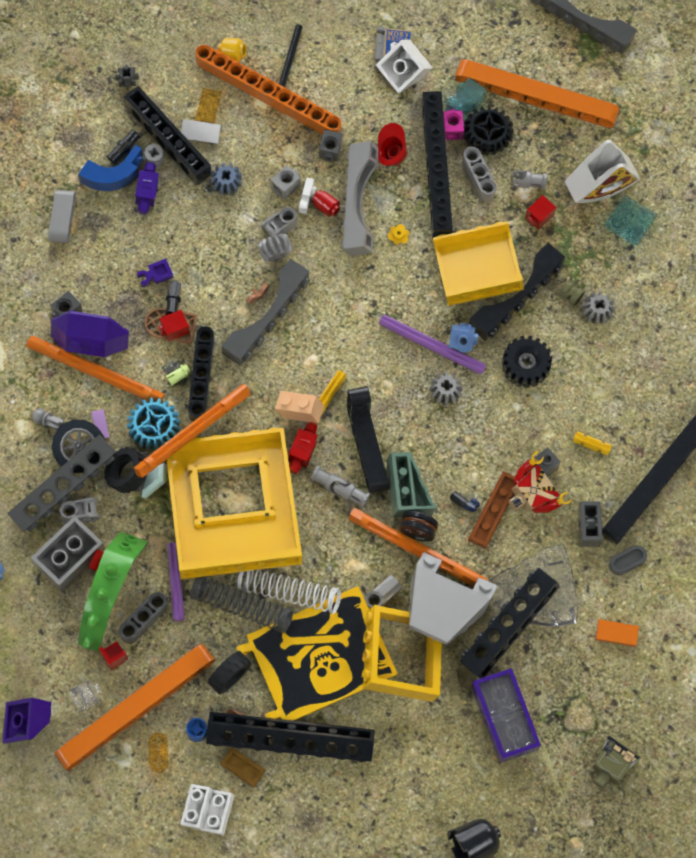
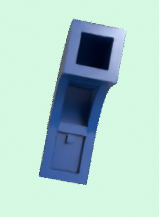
M135 145L126 159L115 167H102L88 160L78 173L79 182L98 191H114L126 187L139 176L138 167L143 161L142 148Z

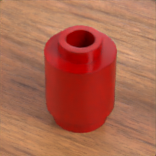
M317 191L311 200L314 203V207L327 217L335 216L340 210V202L326 191Z

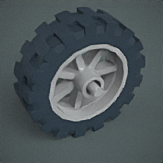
M78 419L66 422L59 427L52 439L53 456L57 463L63 466L85 447L84 444L91 439L94 440L99 434L104 438L99 428L91 422ZM78 432V440L75 441L69 435ZM81 432L87 433L90 437L81 442ZM66 438L73 443V446L64 447ZM75 449L72 456L69 458L66 455L65 450ZM92 453L89 456L91 464H96L100 460L98 453ZM76 466L73 472L84 473V468Z

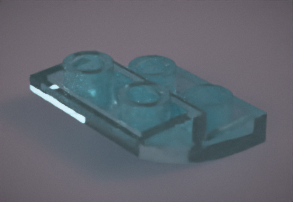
M624 195L604 227L637 246L654 222L657 214Z

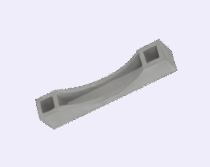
M371 141L350 144L347 155L349 165L346 171L348 181L345 188L346 204L344 205L345 221L343 222L344 239L342 240V247L351 256L372 254L373 235L368 230L362 214V197L367 181L378 166V148Z

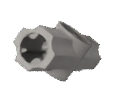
M390 575L378 587L366 595L364 599L369 610L373 607L369 604L371 598L379 599L380 603L378 606H384L403 588L395 577Z

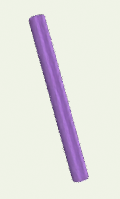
M383 315L379 321L381 326L478 374H482L486 368L484 363L462 352H458L456 349L449 348L448 345L387 315Z

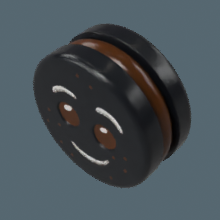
M406 511L402 516L399 530L412 539L430 542L435 539L439 523L427 514L417 511Z

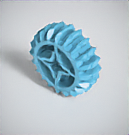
M151 397L149 403L143 399L142 406L136 403L135 407L137 410L131 409L130 413L132 416L127 418L130 422L127 424V429L130 430L129 436L133 437V442L139 441V447H143L146 444L147 450H150L151 446H154V449L157 450L158 445H164L165 442L177 435L176 432L180 431L178 425L181 424V421L178 419L179 413L177 411L174 412L175 407L173 405L169 406L167 400L161 404L160 398L157 399V402H154ZM153 411L161 412L163 414L156 415L153 413ZM146 414L147 419L142 422V425L138 426L139 420ZM151 419L153 422L157 423V430L155 426H152ZM170 422V425L166 432L161 434V428L166 426V423ZM152 433L155 435V437L146 436L144 434Z

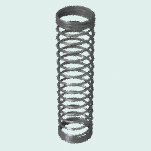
M206 576L195 579L190 593L192 599L200 602L203 601L204 604L209 603L210 606L215 605L216 608L221 607L222 611L227 610L228 613L233 612L234 615L238 614L239 617L244 616L246 620L256 621L257 624L262 623L264 627L268 625L269 629L274 628L275 631L282 634L287 631L293 616L292 609L287 607L283 610V605H281L276 613L277 603L271 608V601H268L265 606L266 601L264 598L259 604L260 598L257 596L253 602V594L247 600V592L242 595V590L240 589L236 593L235 587L230 591V585H227L224 589V583H221L218 587V580L212 585V578L208 581ZM210 580H211L209 589H208V591H207V593H206V595H205L206 588H207V586H208V583H209ZM216 584L215 591H214V593H213V595H212V597H211V593H212L213 587H214V585ZM221 586H222L221 593H220L219 597L217 598L219 589H220ZM227 588H228V591H227V594H226V597H225V599H224V600H223V597H224V594H225V591H226V590H227ZM233 590H234L232 599H231V601L229 602L230 596H231V594H232V592H233ZM239 592H240L238 601H237V603L235 604L236 598H237V596H238V594H239ZM209 593V601L205 602V598ZM245 594H246L245 600H244L243 605H242V607H241L242 600H243V598H244V596H245ZM215 595L214 604H211L210 601L213 599ZM221 597L220 606H217L216 603ZM252 597L251 602H250V604H249V607H248V609H247L248 602H249L250 598ZM227 599L226 608L223 609L222 605L225 603ZM233 601L232 610L229 611L228 607L231 605ZM239 603L238 612L234 613V609ZM245 605L244 614L241 616L240 611ZM251 607L250 616L246 618V614ZM257 609L256 619L252 620V616ZM263 611L262 621L258 622V618ZM269 613L268 623L264 625V620ZM276 613L274 625L270 627V622Z

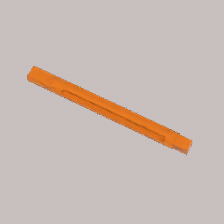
M33 335L27 341V348L150 402L151 397L154 402H157L158 398L161 399V403L163 401L164 393L74 353L67 352L54 344Z
M245 384L240 385L133 468L136 475L141 478L146 476L250 396L248 387Z
M356 508L353 509L348 520L419 558L425 552L442 560L439 569L472 587L475 586L479 577L487 581V578Z

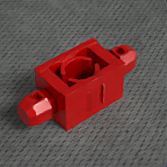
M309 422L304 430L299 428L288 454L290 473L297 475L302 466L307 468L317 444V424Z

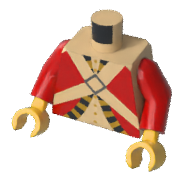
M535 451L531 460L528 459L517 470L513 480L515 486L512 488L515 497L509 500L513 510L523 506L527 512L532 510L535 513H549L561 507L562 504H570L573 501L571 499L566 502L564 495L569 494V492H564L560 495L543 472L539 464L542 463L544 457L541 460L535 459V455L539 451Z

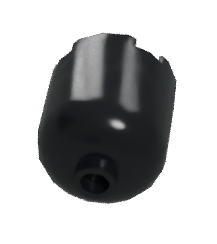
M486 819L473 820L449 830L447 833L448 840L452 839L454 844L451 850L455 858H491L500 848L499 838L501 833L497 826H493Z

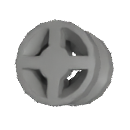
M151 144L145 148L146 164L148 162L154 163L156 167L162 165L164 161L162 148L157 144Z

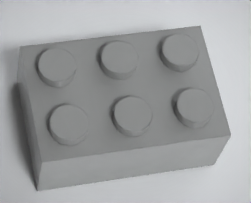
M74 516L31 557L33 565L62 591L90 564L96 550L103 552L105 548L103 542Z

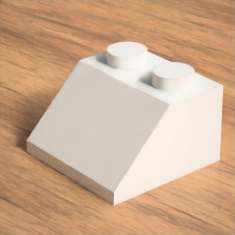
M401 40L376 64L377 68L398 94L420 81L433 68L411 40Z

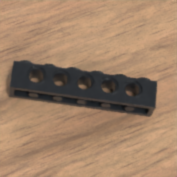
M139 86L124 96L126 109L196 185H199L211 176V164Z
M539 567L536 571L533 570L528 575L527 582L516 589L511 601H507L501 607L500 614L489 621L488 628L484 633L481 632L477 635L473 646L470 649L467 648L462 653L460 662L479 679L484 678L560 588L558 582ZM533 588H540L538 594L530 595ZM521 603H525L526 608L523 611H518L517 607ZM507 619H513L511 626H504ZM493 635H500V639L497 642H491ZM481 650H487L485 657L478 658V653Z

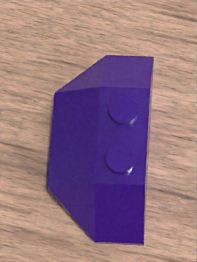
M68 311L51 320V337L67 352L106 357L128 349L129 330L123 328L108 316Z

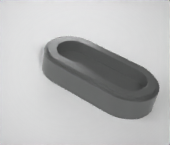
M632 546L613 556L609 562V569L615 575H624L643 565L647 559V552L642 546Z

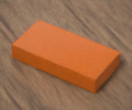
M599 619L595 640L636 647L639 626Z

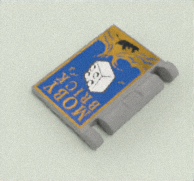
M377 27V32L384 33V35L377 34L375 61L379 62L401 40L412 41V31ZM375 63L374 68L376 70H379L376 66L377 63Z

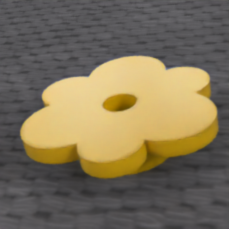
M399 224L396 227L392 226L390 228L388 239L393 241L395 245L408 242L407 236H409V231L405 230L404 225Z

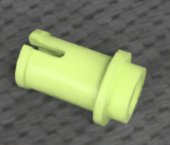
M181 364L180 368L166 375V378L170 385L174 386V384L184 378H190L189 375L192 373L186 364Z

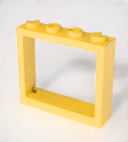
M374 605L367 611V617L364 619L366 623V631L363 636L365 650L362 656L364 670L361 676L364 678L363 689L429 702L434 701L440 696L442 643L426 636L425 687L377 678L380 619L409 624V612Z

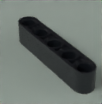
M208 326L199 328L196 334L188 404L189 417L192 421H195L207 412L215 344L214 331ZM204 335H208L211 337L208 340L201 339V337ZM203 353L209 355L205 359L199 357V355ZM199 372L206 373L204 377L197 376ZM197 390H202L205 392L203 395L200 396L195 394ZM197 408L202 410L200 414H194L192 411Z

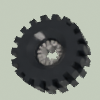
M520 336L519 340L515 338L512 344L509 343L502 358L503 372L505 371L506 378H511L510 382L512 384L517 382L518 387H521L522 384L525 385V388H530L531 384H533V387H536L539 382H544L545 377L547 378L552 365L550 348L546 349L547 344L545 342L540 343L541 339L536 338L535 341L532 340L533 336H528V339ZM526 359H529V363L532 365H527L525 367L524 362L522 361H526Z

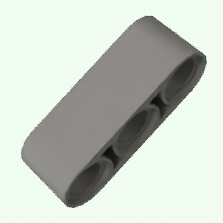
M469 147L464 151L463 167L479 199L483 202H491L495 197L496 183L480 151L475 147ZM468 157H473L476 160H469ZM476 173H481L483 176H477ZM484 189H489V190H491V192L487 193V192H485V191H483V190H484Z
M55 190L48 233L49 242L69 243L76 200L75 191Z

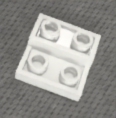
M191 784L180 825L224 836L235 795L213 790L210 787Z

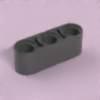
M160 592L151 594L121 624L119 632L123 642L127 644L136 642L165 613L167 601L164 594ZM155 600L163 601L160 607H154L152 604ZM142 614L149 616L145 622L139 621L138 618ZM127 629H133L135 631L134 634L129 637L125 636L124 632Z

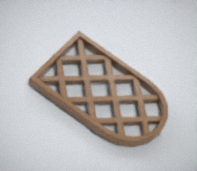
M166 308L151 310L145 318L147 332L155 338L167 340L166 336L162 337L159 328L155 324V321L165 316V313L161 315L159 311H166ZM156 312L158 317L152 319L150 315ZM183 312L184 316H191L188 320L185 317L188 326L191 328L189 329L191 337L189 339L187 335H184L186 340H181L180 338L182 337H179L172 341L191 344L198 315ZM192 320H194L193 327H192V325L189 323V322L192 321ZM153 324L156 329L150 331L147 326Z

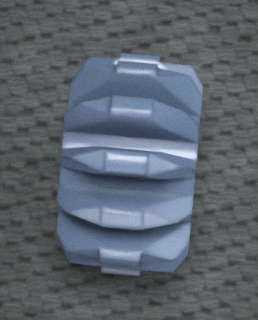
M223 162L221 168L216 165L215 171L211 172L210 184L214 185L213 190H219L221 195L227 192L230 196L231 191L236 193L238 191L237 187L242 186V181H240L242 180V174L239 173L238 167L233 168L232 163L226 166Z

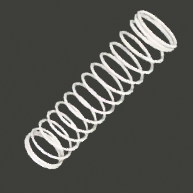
M254 570L252 571L251 579V572L247 571L246 580L242 588L241 580L244 572H240L238 576V589L242 591L247 589L248 593L255 592L256 595L262 594L263 597L269 595L271 599L276 597L279 601L284 598L285 602L299 603L300 606L306 604L308 608L313 606L315 610L321 608L323 612L329 610L332 614L337 611L340 604L341 591L339 588L333 587L330 590L328 607L326 610H323L322 605L328 591L327 585L323 587L320 606L316 608L315 603L320 592L319 583L314 589L313 604L308 606L307 602L313 588L312 582H309L307 586L305 603L301 604L300 599L304 593L305 580H302L300 583L297 602H293L292 598L298 586L297 578L293 580L290 599L286 600L285 596L290 587V576L285 580L283 597L281 599L278 598V594L283 583L282 574L277 579L276 595L274 597H271L270 593L276 580L275 572L271 574L267 595L263 594V590L268 581V571H265L262 576L260 593H256L255 589L261 578V570L256 571L252 591H249L248 587L253 579ZM258 571H259V578H258L257 584H256V586H255L256 577H257V574H258ZM267 573L266 581H265V584H264V586H263L264 576H265V574ZM273 575H274L273 584H272V587H271V589H270L271 580H272V577H273ZM280 577H281V583H280V587H279V589H278V583H279V580H280ZM289 578L288 587L285 592L286 583ZM295 581H296V586H295V589H294V592H293V586H294V583H295ZM302 583H303V589H302V592H301V595H300V590H301V586H302ZM337 592L336 603L332 610L333 600Z

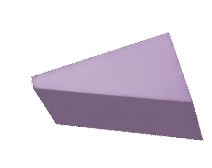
M104 409L92 411L94 425L99 428L104 438H108L109 433Z

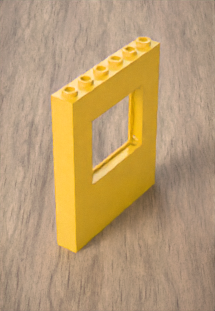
M273 427L261 431L251 430L245 433L233 432L228 435H211L204 438L195 437L167 459L181 579L302 564V552L284 428ZM259 465L265 504L264 511L203 518L198 472Z

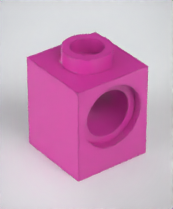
M454 109L443 111L445 140H463L462 111ZM450 122H454V123H456L457 125H454V126H453V125H450L449 123H450Z

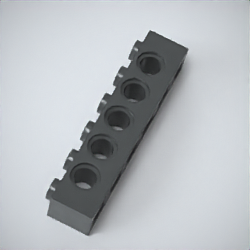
M99 434L7 514L23 532L26 530L31 532L39 525L37 521L42 516L46 519L54 512L52 508L55 505L59 504L61 506L69 499L67 496L73 490L75 492L79 491L85 485L83 481L88 477L93 479L99 474V468L103 464L108 466L116 459L114 457L116 452ZM92 453H98L100 456V460L96 464L89 462V455ZM76 466L84 468L83 476L76 477L73 470ZM61 479H67L69 482V487L66 490H60L58 487V482ZM46 492H51L54 497L53 501L49 504L43 501V495ZM31 505H35L38 508V513L34 517L29 516L27 513V509Z

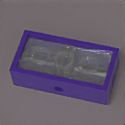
M512 668L473 681L471 687L499 763L538 751L541 744Z

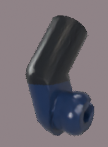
M457 491L450 495V500L469 512L477 511V508L480 506V503L475 498H472L469 502Z

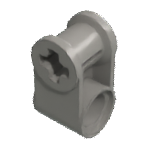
M284 207L273 216L264 220L260 227L270 237L274 234H286L297 225L296 211L292 207ZM286 216H291L293 218L290 221L284 220Z
M89 497L64 502L60 507L62 521L67 524L74 516L81 522L99 520L100 516L97 514L96 509L97 498ZM71 509L74 511V514L67 516L64 512Z

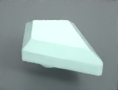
M165 463L147 474L141 495L144 499L166 483L168 478L166 476L167 465Z

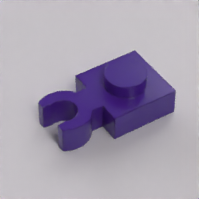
M166 258L148 265L149 271L142 270L137 273L138 278L146 277V280L141 282L142 287L148 286L153 280L157 285L174 278Z

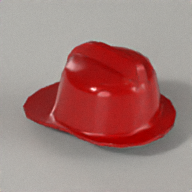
M389 123L378 134V160L385 166H400V163L405 160L408 153L405 145V132L401 125Z

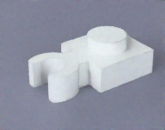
M306 178L299 205V213L302 214L307 213L311 197L313 198L317 190L312 178Z

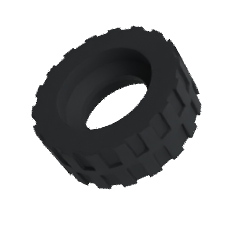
M121 448L114 455L116 459L106 466L104 478L108 485L125 494L137 490L145 481L146 476L143 478L138 477L133 469L145 459V456L134 448ZM129 462H132L131 471L126 477L121 479L120 475L123 468Z
M237 651L220 664L212 673L207 683L221 695L241 679L250 668L252 662L241 651Z

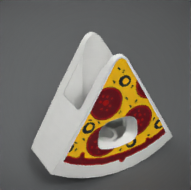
M606 140L566 179L565 184L575 203H589L620 193L639 181L640 177L630 158L611 140Z

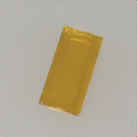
M203 88L195 121L215 123L222 91Z

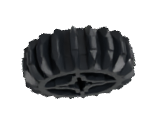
M490 105L486 110L483 106L480 107V111L477 109L473 110V114L469 113L468 118L464 121L463 137L464 140H467V146L472 145V147L479 149L480 153L485 151L487 156L489 152L495 155L497 150L502 153L504 147L507 148L509 146V142L512 141V135L514 134L513 122L510 121L509 115L504 116V110L498 112V107L491 110ZM487 126H489V130H490L489 136H488V131H486V130H487Z

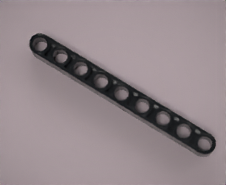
M696 415L602 529V534L616 545L696 448Z

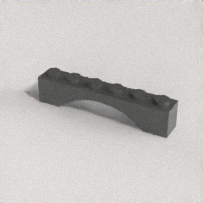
M531 0L534 4L544 7L549 13L559 16L566 23L576 26L581 32L591 35L596 41L606 44L611 50L622 55L635 37L637 29L624 21L603 20L591 17L578 10L568 0Z
M290 259L279 273V290L270 310L253 325L233 331L221 346L222 354L240 366L244 362H248L253 355L252 351L255 347H260L263 343L266 333L272 332L275 328L277 319L279 317L282 318L286 314L287 306L297 300L298 292L308 286L310 271Z

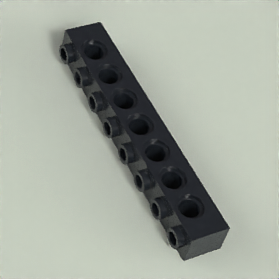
M442 91L423 92L421 101L432 240L441 234H452L453 231Z
M210 712L206 744L229 746L237 749L248 748L256 751L266 750L276 753L312 755L319 758L330 757L339 760L348 759L357 760L358 762H372L375 730Z

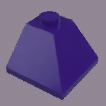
M37 698L6 702L2 743L8 744L32 740L50 723L52 702Z

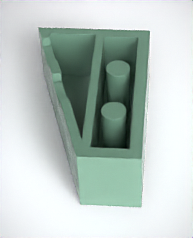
M411 452L391 453L386 463L393 517H402L406 511H417L432 516L437 507L428 493L429 490L420 476L421 473Z

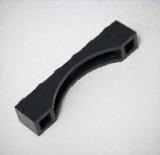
M548 242L535 255L533 271L524 286V290H520L504 302L482 306L469 319V324L472 327H476L475 333L479 334L484 341L489 337L493 338L499 332L498 328L502 324L506 325L512 319L511 315L515 311L520 312L524 308L525 302L529 298L532 300L539 292L538 289L541 286L545 287L551 281V276L554 273L558 274L565 266L563 265L565 256Z

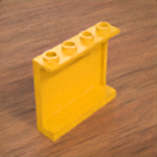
M508 221L497 222L489 226H478L475 229L466 231L460 230L447 235L441 234L433 238L448 306L524 290L522 274H520Z

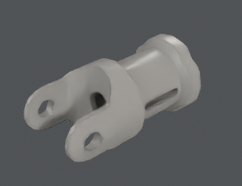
M515 171L513 173L514 177L523 179H515L512 182L515 187L542 188V190L546 188L547 173L543 175L532 174L531 171Z

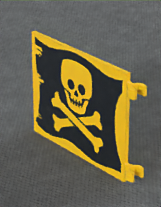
M359 586L341 593L340 604L334 614L330 613L329 610L323 612L321 608L315 610L312 606L293 614L291 623L285 633L282 634L275 631L274 628L269 629L266 626L246 635L249 642L236 647L237 651H241L244 655L252 651L254 652L275 701L277 710L264 714L265 718H282V720L295 721L365 690L363 689L364 678L361 676L364 670V662L362 661L365 650L363 636L366 631L364 619L367 617L369 608ZM337 595L334 597L332 610L335 606ZM328 599L322 605L323 610H326L328 607ZM320 603L316 604L315 607L318 608ZM379 633L377 678L388 680L397 676L398 673Z

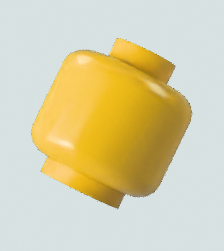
M224 38L222 43L218 45V51L237 62H241L246 57L247 46L240 38Z

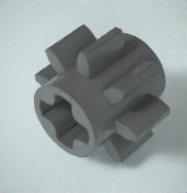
M126 64L125 67L118 68L119 74L115 75V80L119 81V87L123 86L128 90L129 87L136 86L135 80L139 79V75L135 73V67L131 68Z

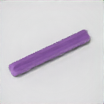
M173 542L167 545L174 621H183L185 618L177 546Z

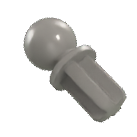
M39 408L32 413L33 421L37 424H42L46 428L51 427L57 430L64 424L62 419L55 417L53 413L46 412L44 409Z

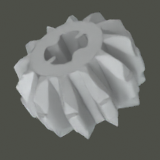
M274 234L259 243V251L264 261L272 262L288 256L292 252V245L287 234Z
M602 291L598 295L593 292L590 297L587 296L585 298L582 309H584L583 315L589 316L588 322L595 320L597 325L599 320L605 324L607 319H612L615 307L613 306L614 300H608L609 294L604 297L602 296Z
M447 371L444 373V376L438 373L437 379L433 378L431 380L432 385L429 391L433 392L431 395L432 399L438 398V404L444 401V404L447 406L449 400L454 404L456 403V398H461L460 392L463 391V386L460 385L461 379H455V373L451 377L448 376Z

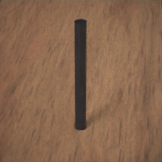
M299 24L295 26L279 80V85L286 87L303 26Z

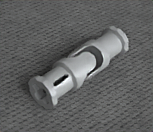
M319 465L315 468L310 478L311 482L315 481L323 485L326 490L341 496L344 500H350L360 505L361 509L365 507L371 494L356 488V485L348 483L334 473L330 474L322 470Z

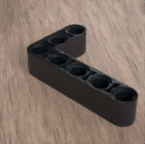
M368 386L347 390V412L368 492L372 494L389 490L388 478L370 414L371 396Z

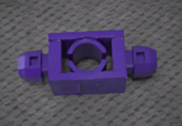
M150 162L145 165L144 171H139L135 194V204H138V212L144 215L149 212L150 206L154 207L159 180L156 166Z

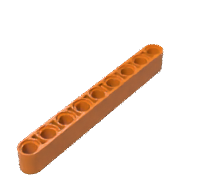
M200 45L196 48V63L200 68L322 135L324 129L341 133V120L338 116L208 45ZM270 90V91H272V92H271V93H265L264 91ZM287 99L288 101L282 102L280 100ZM313 117H320V119L315 120ZM334 125L337 128L332 129L329 126Z
M467 59L460 61L455 74V80L459 83L607 128L614 127L619 113V107L613 103Z
M203 643L196 646L55 752V756L66 771L71 770L215 662L214 657Z

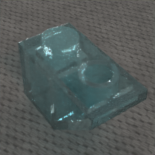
M468 78L465 83L461 82L454 96L450 95L445 102L446 111L454 109L462 111V113L473 112L485 100L487 89Z

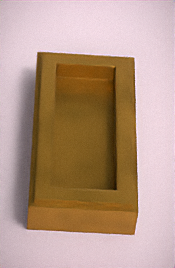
M233 747L230 748L220 763L223 768L255 788L266 772L264 768Z

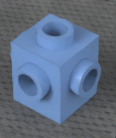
M468 323L452 324L449 348L457 349L458 352L463 353L472 351L473 346L478 343L479 334L475 333L476 327H472Z

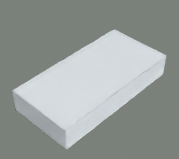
M183 119L181 133L190 140L218 144L221 125Z

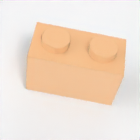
M280 391L275 409L285 419L319 423L324 405L314 395Z

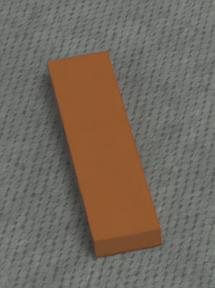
M504 471L502 472L468 538L469 542L484 549L487 548L509 505V500L514 495L512 492V488L515 486L513 482L514 476Z

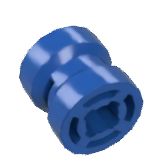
M193 718L187 723L186 731L189 739L194 742H201L206 738L207 725L204 720Z

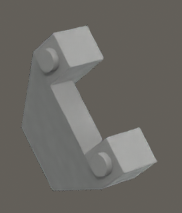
M423 552L410 582L409 628L447 645L485 615L497 585L479 577L473 590L437 574L442 560Z

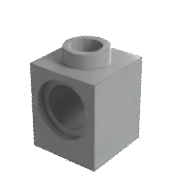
M287 165L271 179V189L283 200L300 186V174L294 168L291 169ZM288 179V180H290L291 182H290V183H284V182H282V181Z

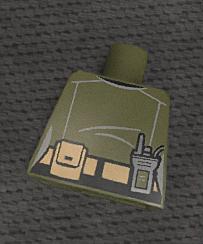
M608 735L592 767L598 772L593 782L602 789L608 781L617 784L638 763L641 757Z

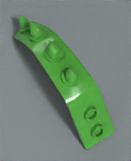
M119 532L104 551L91 585L81 620L78 644L83 646L84 649L99 652L98 648L102 646L109 616L130 567L147 546L148 541L137 538L134 535Z

